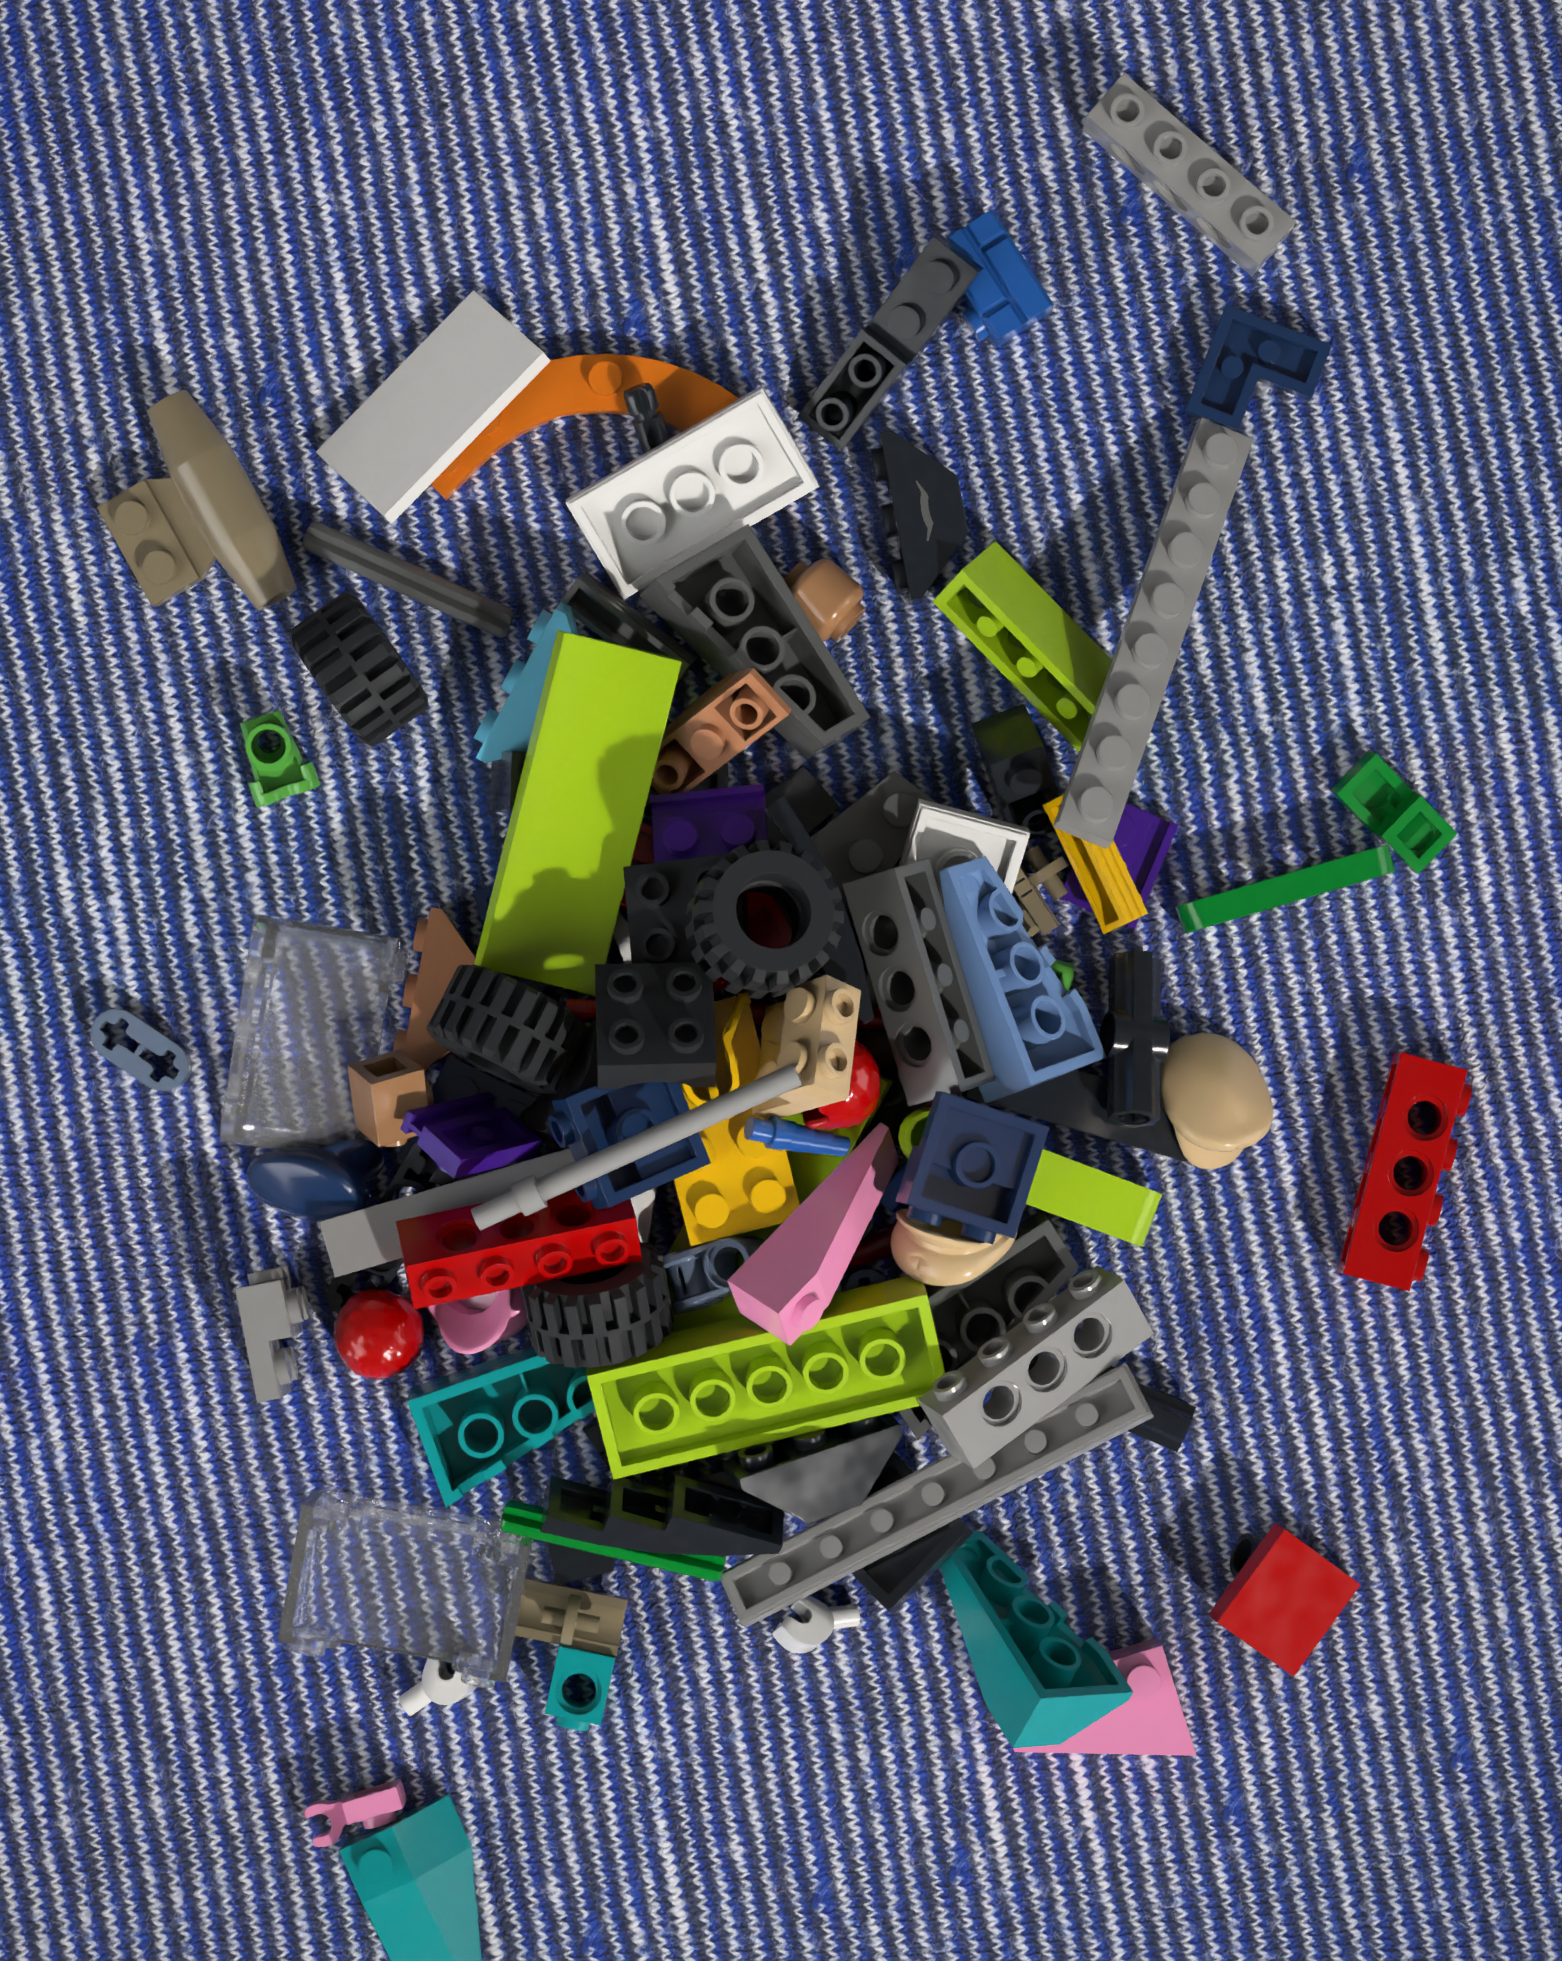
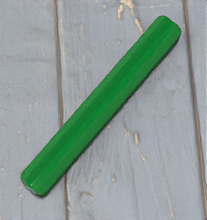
M510 1500L506 1502L503 1509L500 1526L507 1533L714 1582L719 1581L723 1574L726 1556L653 1553L596 1545L540 1532L543 1507Z

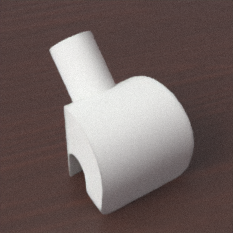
M809 1595L793 1603L790 1607L801 1617L802 1623L787 1616L782 1623L778 1624L772 1635L786 1650L799 1654L807 1653L824 1642L834 1629L859 1626V1610L856 1603L827 1607L820 1600Z
M430 1653L423 1670L422 1681L398 1697L402 1708L408 1715L412 1716L430 1702L440 1705H451L473 1693L479 1683V1660L465 1657V1661H458L455 1674L451 1675L446 1668L448 1653Z

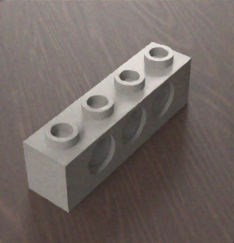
M1125 73L1122 74L1087 114L1082 129L1087 135L1251 277L1288 237L1296 224L1294 219Z
M1097 1265L1093 1269L1083 1271L1073 1277L1068 1284V1288L1048 1303H1042L1030 1309L1024 1315L1023 1321L1005 1335L993 1338L983 1344L978 1350L977 1355L958 1370L950 1371L940 1376L933 1383L932 1389L917 1400L948 1453L972 1469H975L1152 1336L1154 1332L1125 1280ZM1083 1320L1080 1332L1074 1336L1077 1325ZM1039 1353L1036 1364L1028 1371L1031 1360ZM994 1387L991 1398L983 1404L986 1393Z

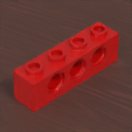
M1403 1052L1393 1054L1336 1272L1410 1291L1412 1281L1421 1282L1429 1257V1249L1422 1248L1427 1225L1436 1226L1443 1204V1194L1436 1192L1441 1170L1447 1172L1451 1170L1457 1152L1458 1139L1450 1137L1456 1115L1465 1116L1472 1094V1084L1465 1082L1467 1069ZM1420 1101L1428 1103L1435 1112L1434 1126L1425 1134L1416 1133L1408 1123L1410 1108ZM1406 1156L1414 1158L1421 1168L1419 1182L1410 1189H1403L1398 1186L1393 1176L1395 1164ZM1396 1211L1404 1217L1407 1230L1402 1240L1395 1244H1388L1379 1234V1223L1387 1213Z
M574 1188L547 1200L548 1207L528 1216L520 1212L483 1230L478 1228L471 1213L472 1208L483 1203L395 1221L414 1309L642 1261L637 1221L631 1199L610 1208L594 1209L591 1200L587 1202L581 1201Z

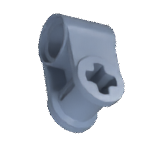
M756 1236L723 1238L705 1245L686 1248L663 1256L664 1266L668 1271L676 1303L672 1305L674 1315L710 1307L722 1302L724 1298L733 1296L727 1280L737 1271L735 1267L737 1252L740 1251L745 1262L765 1240Z

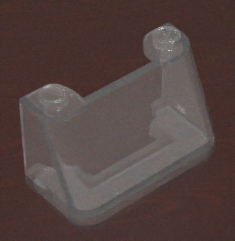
M257 914L251 933L220 1130L221 1142L284 1150L294 1147L318 1149L351 1139L371 1141L355 1127L347 1065L379 1056L388 994L391 993L394 983L404 984L407 972L409 951L400 949L401 938Z
M313 1490L301 1506L278 1641L291 1643V1651L307 1656H324L326 1648H334L339 1643L444 1661L452 1663V1669L462 1673L461 1682L465 1684L491 1688L495 1686V1681L506 1683L535 1539L504 1532L500 1526L501 1520L336 1490Z

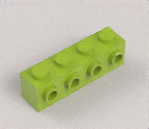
M995 541L965 566L932 602L1067 741L1080 752L1112 660Z

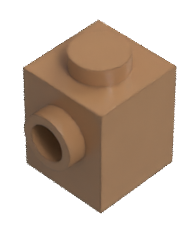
M400 1049L348 1064L355 1127L378 1147L401 1146L408 1143L412 1137L417 1136L414 1132L405 1134L400 1128L407 1110L434 1104L433 1092L428 1080L424 1076V1069Z

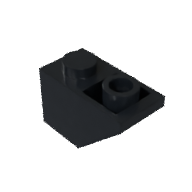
M1021 704L971 723L984 768L1004 821L1029 828L1030 836L1028 841L1055 831L1042 805L1056 799L1059 795L1044 744L1025 705Z

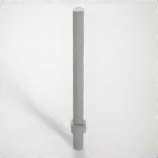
M792 1063L537 1179L534 1175L528 1176L511 1184L512 1191L472 1208L471 1213L478 1228L483 1230L520 1212L525 1216L548 1207L547 1200L803 1085L800 1075Z

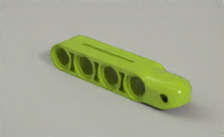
M924 1107L914 1110L905 1117L900 1126L899 1144L908 1159L912 1147H919L931 1108ZM1043 1149L1026 1204L1143 1247L1162 1194Z

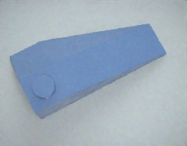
M987 857L977 858L939 871L946 917L995 1077V1081L979 1086L985 1104L1106 1058L1085 1002L1075 988L1069 991L1065 989L1051 968L1056 959L1046 945L1037 947L1022 925L1024 912Z

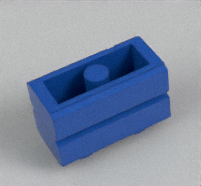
M993 209L947 237L950 242L984 268L962 297L968 307L966 311L961 313L973 336L979 342L988 338L994 349L998 348L1052 312L1053 302Z

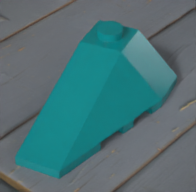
M973 1531L974 1533L940 1566V1570L986 1706L1012 1748L1060 1745L1127 1702L1133 1694V1690L1108 1652L1093 1637L1084 1642L1064 1623L1068 1613L1056 1602L1048 1606L1026 1587L1028 1575L982 1531Z
M449 1793L397 1816V1820L391 1823L367 1829L344 1840L339 1849L340 1855L361 1903L391 1961H483L479 1936V1915L475 1893L472 1844Z

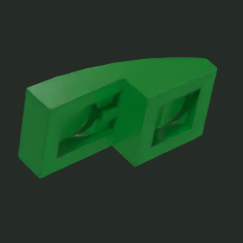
M1368 750L1330 789L1331 793L1384 845H1388L1389 850L1416 874H1419L1457 835L1454 829L1421 795L1413 792L1380 756L1373 751Z

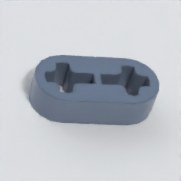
M110 1009L102 1012L94 1020L91 1027V1041L94 1048L103 1057L149 1088L157 1091H173L188 1081L192 1071V1061L188 1052L179 1043L136 1014L124 1009ZM123 1019L129 1023L126 1029L127 1035L140 1043L136 1051L122 1044H117L113 1049H110L106 1045L110 1038L108 1033L104 1031L106 1024L109 1022L118 1025ZM149 1049L159 1056H166L172 1051L176 1055L173 1065L179 1069L175 1078L164 1076L160 1081L156 1080L153 1077L157 1069L156 1066L142 1057L146 1050Z

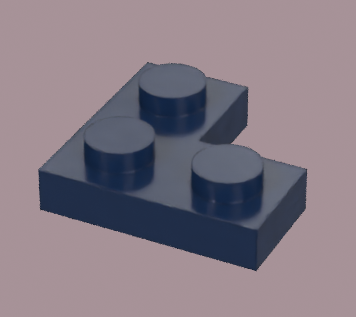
M1226 304L1184 413L1198 419L1205 418L1238 432L1257 381L1310 401L1332 344Z

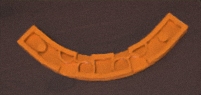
M590 354L550 360L540 373L430 485L447 501L485 462L504 446L521 435L548 424L549 421L576 414L608 413L630 415L623 396L624 391L638 384L650 383L659 403L656 411H661L665 425L680 432L697 424L739 398L720 385L690 370L649 358L618 354Z

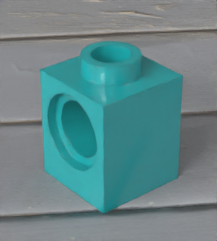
M559 1645L545 1714L556 1716L555 1724L567 1729L588 1731L590 1723L601 1726L616 1656ZM573 1674H585L593 1680L596 1686V1693L591 1699L577 1702L567 1696L564 1690V1681Z

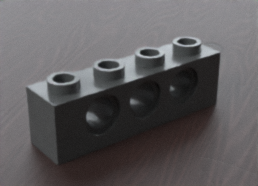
M929 858L842 884L848 902L849 914L856 928L865 959V967L873 985L881 1012L882 1024L888 1035L898 1069L899 1081L903 1086L908 1106L934 1100L936 1091L954 1095L995 1081Z

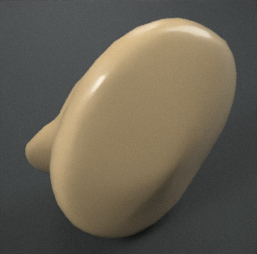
M1202 1032L1181 1037L1169 1046L1166 1059L1160 1067V1103L1174 1126L1184 1157L1198 1168L1208 1170L1226 1166L1233 1162L1244 1148L1252 1146L1267 1134L1272 1124L1273 1105L1258 1065L1240 1045L1227 1037L1214 1033Z
M908 1206L907 1209L897 1212L896 1217L898 1221L891 1235V1251L898 1266L913 1279L934 1286H952L963 1284L983 1274L1006 1254L1015 1239L996 1234L993 1245L960 1234L963 1226L961 1222L943 1217L940 1227H936L906 1217L909 1210Z

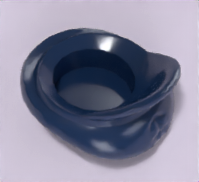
M366 1139L346 1140L318 1149L294 1147L265 1152L258 1155L250 1163L247 1170V1180L254 1194L271 1208L295 1218L321 1222L373 1206L367 1185L381 1172L384 1165V1155L380 1147Z

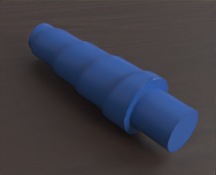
M771 1116L768 1120L749 1117L744 1127V1137L746 1140L764 1143L766 1148L773 1150H788L799 1153L808 1152L819 1155L828 1154L839 1157L845 1156L850 1148L849 1137L835 1135L834 1132L811 1129L806 1125L796 1124L794 1121L779 1119L777 1116Z

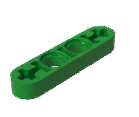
M1383 845L1176 906L1183 934L1381 877L1394 873L1396 870L1388 845Z

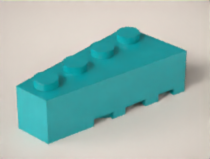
M532 1346L412 1387L407 1399L446 1508L462 1498L472 1488L485 1480H490L505 1470L509 1464L534 1448H539L554 1438L555 1434L576 1420L583 1419L595 1411L586 1367H564V1364L547 1362L545 1357H539L535 1353Z

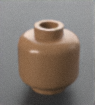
M828 558L819 559L810 567L801 561L784 579L823 642L830 638H833L836 642L842 640L866 610L861 604L864 595L862 586Z

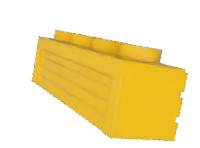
M1064 794L1042 805L1052 825H1054ZM1054 828L1103 934L1148 914L1142 897L1136 889L1128 872L1127 865L1123 861L1114 840L1105 849Z

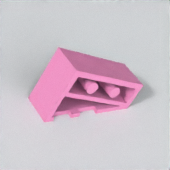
M1157 1637L1108 1652L1133 1690V1694L1127 1702L1060 1745L1013 1748L1014 1752L1197 1756L1163 1646Z

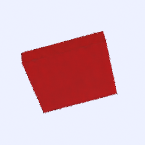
M1275 1522L1208 1615L1294 1677L1361 1584Z

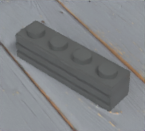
M585 572L575 580L561 600L571 606L576 619L603 640L665 655L681 661L676 687L698 659V657L588 572Z

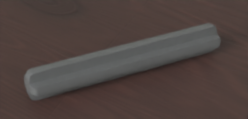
M318 521L312 522L304 535L302 546L306 551L499 638L504 637L510 629L514 619V612L509 607Z

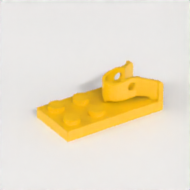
M748 992L714 1001L716 1087H693L680 1084L690 1110L755 1081L758 1071L760 1045L750 1009L751 999L748 998ZM753 1107L699 1131L711 1163L673 1180L690 1246L781 1224L800 1206L786 1150L768 1149L764 1146V1143L746 1140L744 1137V1127L749 1117L760 1118L752 1114Z

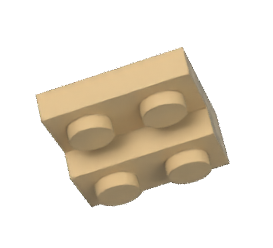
M829 975L806 981L796 989L794 987L787 992L786 1001L765 1008V1016L761 1028L762 1039L758 1071L755 1080L793 1063L803 1085L753 1107L752 1114L768 1120L771 1116L783 1118L849 1098L861 990Z

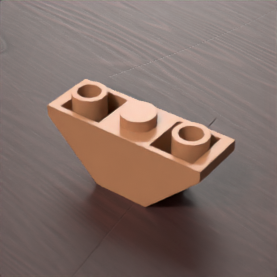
M754 668L728 674L692 702L665 729L651 786L659 794L690 791L787 717L792 709Z
M430 907L428 919L419 917L417 922L413 951L422 952L418 975L409 973L407 976L402 1003L403 1007L412 1008L408 1030L398 1029L393 1051L400 1049L421 1066L424 1071L452 1053L433 1038L427 1030V1026L459 965H475L476 954L447 912L434 907Z

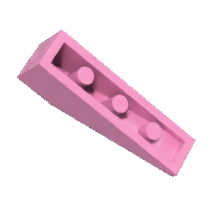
M880 1122L727 1280L739 1313L789 1346L804 1331L813 1328L820 1320L823 1311L829 1306L899 1163L889 1127Z

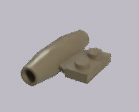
M187 390L173 393L155 403L148 409L147 413L170 478L143 479L97 507L151 606H160L204 580L216 559L258 611L266 609L293 594L297 587L275 525L231 445Z

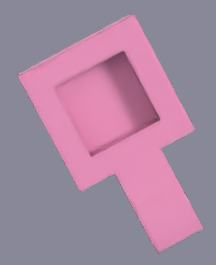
M400 1778L347 1794L341 1799L332 1801L318 1800L311 1803L304 1810L305 1817L324 1814L330 1819L332 1825L329 1832L314 1836V1846L326 1847L333 1844L341 1835L346 1824L351 1825L362 1821L364 1829H371L397 1820L395 1811L403 1809L407 1802V1797Z

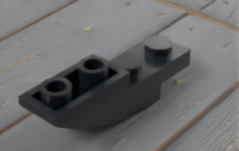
M938 233L935 235L870 323L859 332L797 417L840 452L843 451L954 312V307L984 268L942 234Z

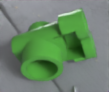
M274 709L240 722L246 753L249 757L254 779L249 781L248 785L256 807L277 802L288 796L300 794L321 785L312 760L304 762L280 709ZM265 731H274L279 735L281 744L275 750H265L259 744V736Z

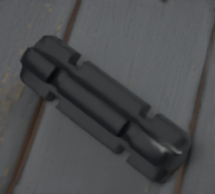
M642 383L625 390L623 396L630 416H635L632 423L642 453L645 454L669 440L670 437L661 411H656L659 403L650 383Z

